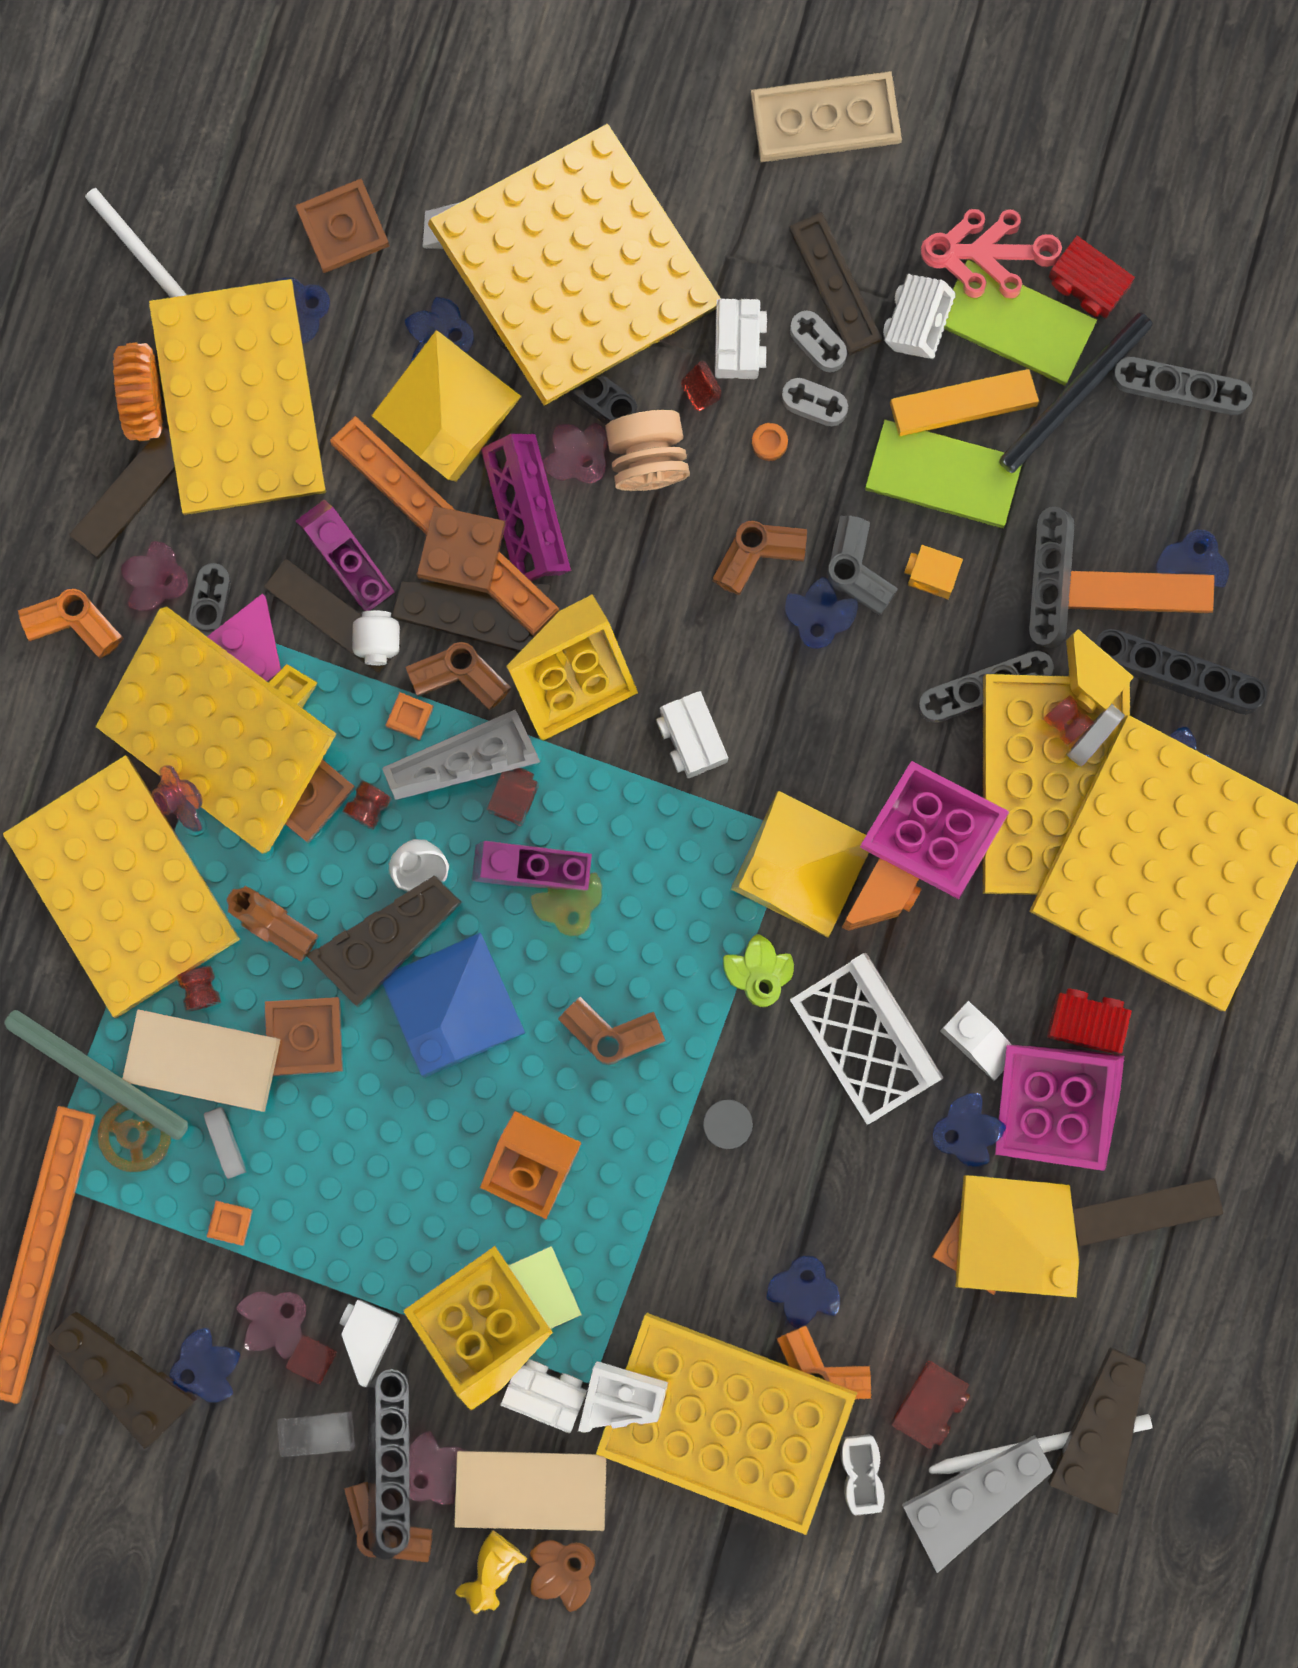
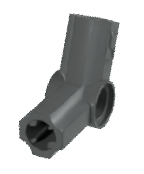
M840 516L827 571L828 582L834 589L844 591L880 616L891 602L898 588L862 565L870 522L860 517ZM839 565H848L852 568L854 576L848 580H842L835 575L834 569Z

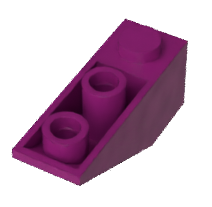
M326 500L321 501L296 520V523L363 611L372 610L395 592L336 510Z
M482 841L475 845L472 881L509 886L588 891L592 854Z

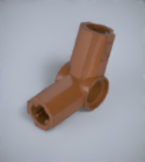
M747 521L741 524L712 581L728 592L740 595L760 557L804 562L807 529L762 525L757 521ZM747 533H756L760 536L762 542L759 546L750 548L743 544L741 538Z
M464 642L454 643L448 650L406 666L418 697L459 680L490 711L512 689L476 653L471 645ZM465 653L472 658L469 667L462 670L453 667L452 661L454 657Z
M247 886L241 889H233L226 899L229 906L228 912L241 921V926L265 942H272L279 949L300 962L312 950L319 937L288 916V912Z
M579 997L558 1018L594 1055L596 1060L605 1065L615 1064L626 1057L666 1041L654 1011L611 1028L582 997ZM610 1037L618 1042L619 1050L613 1057H603L598 1052V1044L602 1039Z
M367 1481L347 1487L344 1490L357 1534V1546L365 1556L376 1557L365 1541V1535L368 1531ZM410 1526L408 1545L393 1558L429 1562L433 1529ZM383 1531L382 1533L385 1537L384 1545L388 1548H396L397 1540L394 1534L389 1531Z

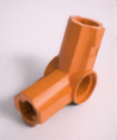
M67 589L56 598L18 610L23 630L29 641L72 627L97 657L101 659L115 650L124 639L90 599L77 589ZM76 600L83 601L84 608L80 614L76 616L67 614V609L71 602Z
M807 1326L777 1338L789 1367L807 1374L819 1373L828 1382L858 1392L855 1399H871L870 1366L824 1367Z

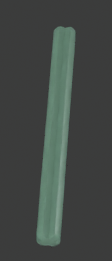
M13 1010L5 1019V1027L9 1031L173 1139L179 1140L186 1133L189 1126L185 1119L20 1011Z

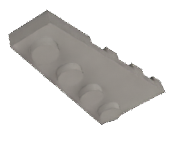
M515 709L387 765L382 770L394 798L397 800L540 763Z
M1032 1436L908 1500L902 1506L938 1573L1051 1474L1053 1470L1036 1437Z

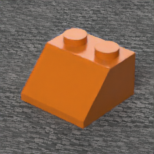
M879 858L842 928L850 931L898 917L902 909L909 912L922 888L916 886L919 878Z
M514 1111L498 1141L480 1188L547 1219L582 1142Z

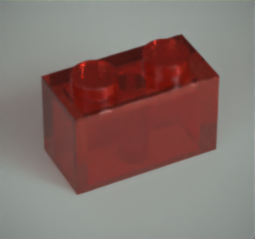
M928 1360L890 1425L930 1450L934 1443L940 1446L951 1429L946 1423L953 1411L960 1414L970 1397V1394L965 1392L969 1384Z

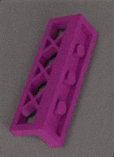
M509 434L483 447L481 450L499 519L505 521L503 535L511 563L531 582L543 576L563 575L570 572L571 568L536 435ZM504 449L507 459L503 470L499 468L495 455L496 452ZM509 483L514 486L516 494L512 504L507 501L506 497ZM518 517L523 520L525 528L521 538L516 535L515 531ZM527 552L532 555L535 569L526 573L523 562Z

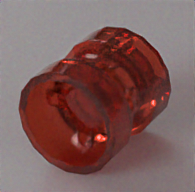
M1071 695L1066 697L1043 717V720L1050 727H1055L1060 732L1059 738L1066 746L1094 723L1088 714H1083L1079 711L1077 702ZM1072 719L1073 721L1068 725L1066 722Z
M361 780L356 788V797L353 801L346 804L342 812L365 827L374 830L379 822L378 815L381 810L387 809L392 798L373 785Z
M212 966L189 970L177 975L179 987L186 991L185 998L183 999L186 1012L205 1009L221 1003L219 992L211 984L215 979Z

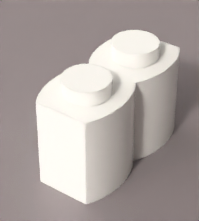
M870 1434L843 1437L840 1457L843 1468L848 1474L844 1486L847 1505L854 1515L879 1513L882 1511L884 1504V1489L881 1480L877 1476L880 1465L878 1445Z

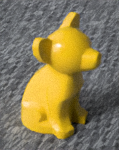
M492 1530L484 1541L478 1556L477 1580L461 1584L455 1592L456 1595L466 1598L474 1614L488 1609L495 1610L500 1603L496 1596V1589L507 1581L513 1567L518 1563H525L527 1557L517 1547Z

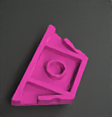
M263 594L207 636L268 683L281 670L268 603Z

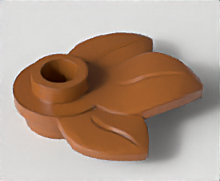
M554 1540L543 1541L530 1551V1555L541 1567L532 1578V1595L541 1599H553L560 1596L569 1612L580 1608L591 1592L589 1575L595 1567V1557L591 1549L582 1543H571L565 1546ZM570 1558H578L581 1561V1568L572 1567Z

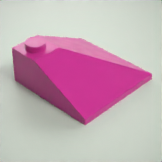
M911 761L861 843L860 848L959 899L1007 818L1009 811Z
M1007 1045L995 1155L1104 1171L1106 1169L1121 1091L1124 1056L1084 1050Z

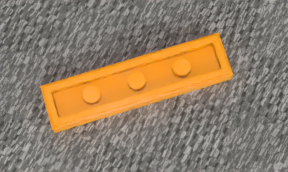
M1026 369L894 398L890 401V407L899 436L1036 407L1039 400L1030 370Z

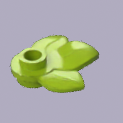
M756 934L751 938L746 947L744 957L737 955H725L723 957L724 972L730 984L744 990L748 1000L758 1007H768L774 1004L780 997L781 986L791 980L794 972L791 954L785 953L776 956L771 942L760 934ZM760 982H764L768 985V994H764L760 991Z

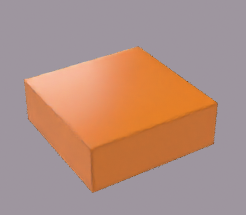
M399 692L386 727L420 741L434 706Z
M216 1201L207 1237L244 1246L253 1209Z

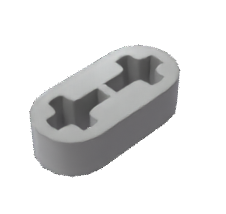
M807 310L801 311L794 316L790 326V334L794 342L821 370L836 372L841 369L845 364L847 349L843 341L816 313ZM800 322L806 325L810 322L814 324L812 332L817 337L816 340L807 332L803 335L799 334ZM821 343L830 351L834 348L838 349L836 362L831 358L827 361L823 360L824 349L820 346Z
M802 378L791 379L783 388V405L794 414L826 426L839 425L846 418L848 403L844 395L838 391ZM798 388L804 389V396L812 399L813 402L801 399L798 404L792 402L793 396L788 393L789 391L796 392ZM831 400L838 402L837 409L841 410V413L834 412L832 417L827 416L826 408L817 405V402L829 405Z
M1111 704L1107 710L1095 719L1069 750L1067 756L1078 766H1083L1125 715Z
M219 1107L204 1113L210 1136L226 1177L230 1179L246 1173L242 1156L223 1108Z

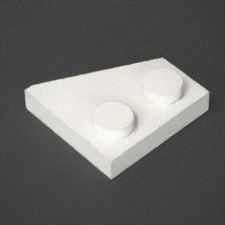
M597 1361L593 1367L578 1431L585 1433L590 1432L594 1427L611 1425L612 1428L626 1427L630 1423L646 1424L658 1422L668 1382Z

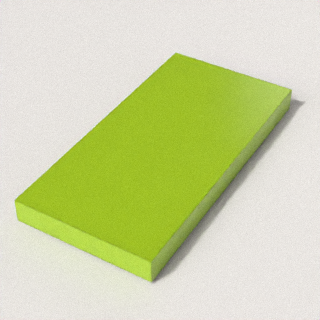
M967 259L965 266L973 273L983 275L986 279L985 292L978 298H971L965 294L964 284L958 279L953 288L955 298L951 305V311L948 312L944 329L1066 386L1097 320L1022 285L1021 292L1017 297L1006 298L1000 293V284L979 265ZM977 282L969 283V286L973 289L981 287ZM1009 282L1005 284L1008 289L1017 288L1014 283Z
M884 420L865 490L1004 529L1021 466L1014 473H1009L999 463L1004 452L928 431L899 436L895 422Z

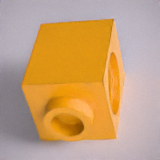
M922 545L918 555L911 552L904 573L911 575L908 586L949 599L963 559Z

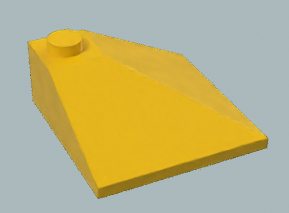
M436 330L372 414V417L445 478L457 482L521 398V395Z
M593 594L560 610L507 665L540 740L543 741L638 693L609 621Z
M777 791L731 890L829 938L869 854L868 851L860 848L866 835Z
M963 1175L955 1287L1076 1297L1079 1257L1070 1185Z
M496 1246L403 1310L457 1396L470 1410H473L501 1390L553 1333Z

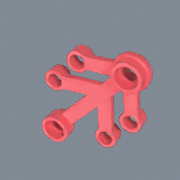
M971 209L965 213L963 220L947 234L935 233L927 237L921 246V257L930 267L947 268L964 284V292L967 296L978 298L985 292L986 279L979 273H973L959 260L972 259L1000 284V293L1004 297L1011 299L1020 294L1022 280L1018 275L1008 272L996 260H1034L1042 267H1049L1056 264L1060 258L1062 245L1057 237L1050 234L1039 236L1033 245L995 244L1005 234L1011 235L1018 231L1021 217L1014 210L1003 211L1000 214L999 220L974 243L959 244L969 233L977 234L984 228V214L980 210ZM971 218H975L980 223L977 225H972L968 222V220ZM1012 219L1015 221V224L1007 225L1004 223V220ZM942 250L945 254L936 255L933 251ZM1048 251L1052 256L1046 257L1041 255L1040 252ZM977 282L981 287L973 289L969 286V283ZM1009 282L1014 283L1017 288L1008 289L1005 284Z

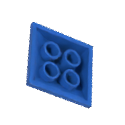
M481 932L395 970L383 983L420 1074L424 1078L525 1034Z

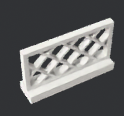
M867 953L861 954L845 966L790 999L867 1125L944 1078ZM848 972L852 974L858 984L855 999L834 994L837 979ZM831 984L829 993L819 991ZM861 990L867 998L868 1002L859 1000ZM813 994L828 997L824 1017L819 1018L809 1015L802 1001ZM833 999L853 1003L849 1024L828 1020ZM858 1005L871 1007L875 1011L877 1019L874 1030L853 1026ZM813 1021L822 1023L820 1032ZM880 1023L883 1024L888 1034L878 1032ZM827 1024L847 1028L843 1050L827 1045L824 1040ZM852 1030L873 1035L868 1056L847 1051ZM877 1036L893 1040L897 1047L893 1062L873 1057ZM832 1052L842 1054L840 1063H838ZM900 1053L907 1065L898 1063ZM846 1055L867 1060L862 1081L848 1078L843 1071ZM872 1061L892 1066L888 1087L867 1082ZM897 1067L912 1071L919 1085L908 1092L893 1089L892 1086ZM851 1083L861 1085L859 1095ZM865 1087L886 1091L883 1107L872 1114L869 1113L862 1101ZM891 1093L901 1095L889 1103Z

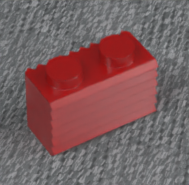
M1079 236L1074 238L1052 267L1049 274L1052 286L1057 291L1066 296H1069L1071 293L1082 301L1081 307L1086 312L1095 317H1098L1100 314L1103 318L1109 316L1135 279L1133 275Z
M1067 988L1066 994L1059 993L1056 995L1047 1038L1115 1055L1122 1054L1132 1012L1130 1009L1123 1008V1001L1103 997L1102 1003L1088 1000L1089 993Z

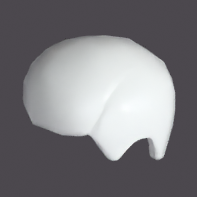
M413 839L406 842L396 850L389 862V874L398 888L406 892L433 876L438 877L444 882L449 870V863L445 855L437 846L427 840Z

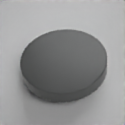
M722 1100L708 1109L703 1126L704 1132L712 1144L722 1149H734L748 1140L752 1132L753 1122L750 1112L743 1104L734 1100Z

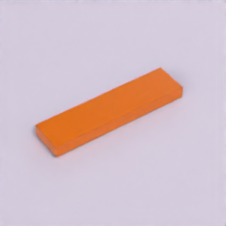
M1071 571L1068 609L1213 613L1214 575Z

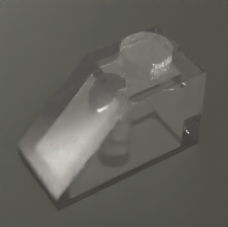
M351 1411L277 1419L281 1457L340 1452L355 1448Z

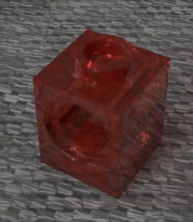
M523 768L502 772L488 804V813L523 826L539 788L538 781L533 780L534 774Z

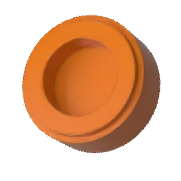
M765 423L754 431L752 449L760 459L765 461L777 460L783 456L787 449L788 437L781 426L774 423Z

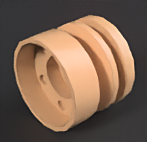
M673 410L639 412L617 418L605 425L609 451L615 454H626L612 462L613 471L618 472L614 476L617 489L625 491L654 490L680 482L690 476L688 463L683 462L687 456L686 450L680 447H670L683 440L678 412Z

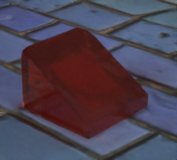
M706 361L699 362L681 381L682 387L697 411L719 401L721 397V388Z
M304 1334L285 1368L320 1385L337 1351Z

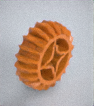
M138 342L118 346L114 353L113 373L117 409L124 435L129 440L139 441L157 438L163 429V410L159 375L153 350L147 343L138 344Z

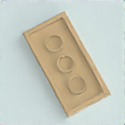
M892 71L751 90L760 162L900 144L902 141Z
M137 1009L122 1079L130 1084L265 1112L281 1039Z
M457 1451L454 1527L604 1531L606 1458L597 1454Z

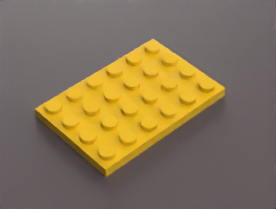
M292 279L149 301L183 515L326 493Z
M168 607L159 609L96 725V728L262 854L270 851L336 736L334 731Z
M986 674L983 676V798L1009 811L1007 818L983 857V894H1038L1123 721L1122 719L1087 762L1081 767L1078 766L1067 756V753L1099 715L1095 712L1089 713L1075 701L1077 696L1071 692L1069 676ZM1130 682L1112 703L1125 716L1130 715Z
M126 755L3 833L114 1018L123 1015L240 940L130 758Z
M646 1313L626 1370L668 1382L661 1415L658 1422L646 1424L630 1423L626 1427L612 1428L611 1425L606 1426L596 1454L806 1535L858 1392Z

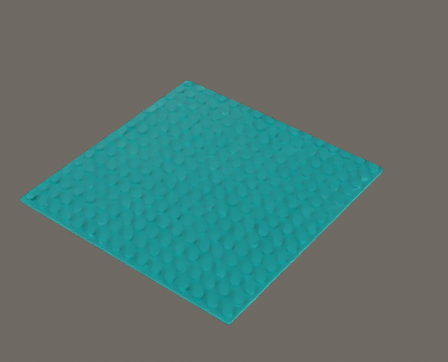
M276 644L281 669L288 664L318 682L303 709L336 733L322 760L353 784L355 789L309 844L288 826L284 825L270 851L264 854L260 853L187 797L174 832L240 940L118 1018H114L106 1006L87 1056L120 1078H123L137 1009L266 1036L265 1001L339 997L343 1072L273 1076L265 1112L131 1084L187 1121L189 1127L179 1140L173 1139L79 1077L67 1108L96 1116L75 1193L405 1316L404 1309L494 1246H496L508 1265L552 1246L582 1315L551 1328L553 1333L529 1359L546 1365L548 1369L561 1374L565 1373L583 1382L590 1383L595 1363L602 1361L737 990L726 977L723 968V957L725 955L744 957L749 941L758 933L767 908L731 890L763 820L529 736V739L540 763L395 800L382 770L383 767L488 722V720L422 696L418 697L414 693ZM399 692L434 706L420 741L386 727ZM413 839L427 840L437 846L445 855L449 863L447 878L443 883L462 903L397 969L481 932L525 1034L424 1078L421 1076L383 984L360 1007L355 1006L307 956L300 962L279 949L272 942H265L241 926V921L228 912L229 906L226 899L233 889H241L247 886L288 912V916L319 936L312 948L314 950L407 893L395 885L389 874L391 856L408 841ZM482 841L592 854L589 889L584 891L509 886L472 881L475 845ZM579 997H582L611 1028L654 1011L666 1041L626 1057L615 1064L605 1065L597 1061L594 1055L558 1018ZM610 1037L602 1039L598 1044V1052L603 1057H613L619 1050L618 1042ZM222 1107L225 1111L246 1169V1173L230 1179L226 1177L204 1118V1113ZM514 1111L582 1142L547 1219L480 1188L498 1141ZM216 1201L253 1209L244 1246L207 1237Z

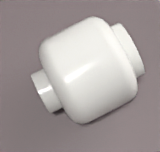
M362 612V617L353 622V653L365 658V664L367 665L387 664V658H392L399 653V622L391 618L390 612Z

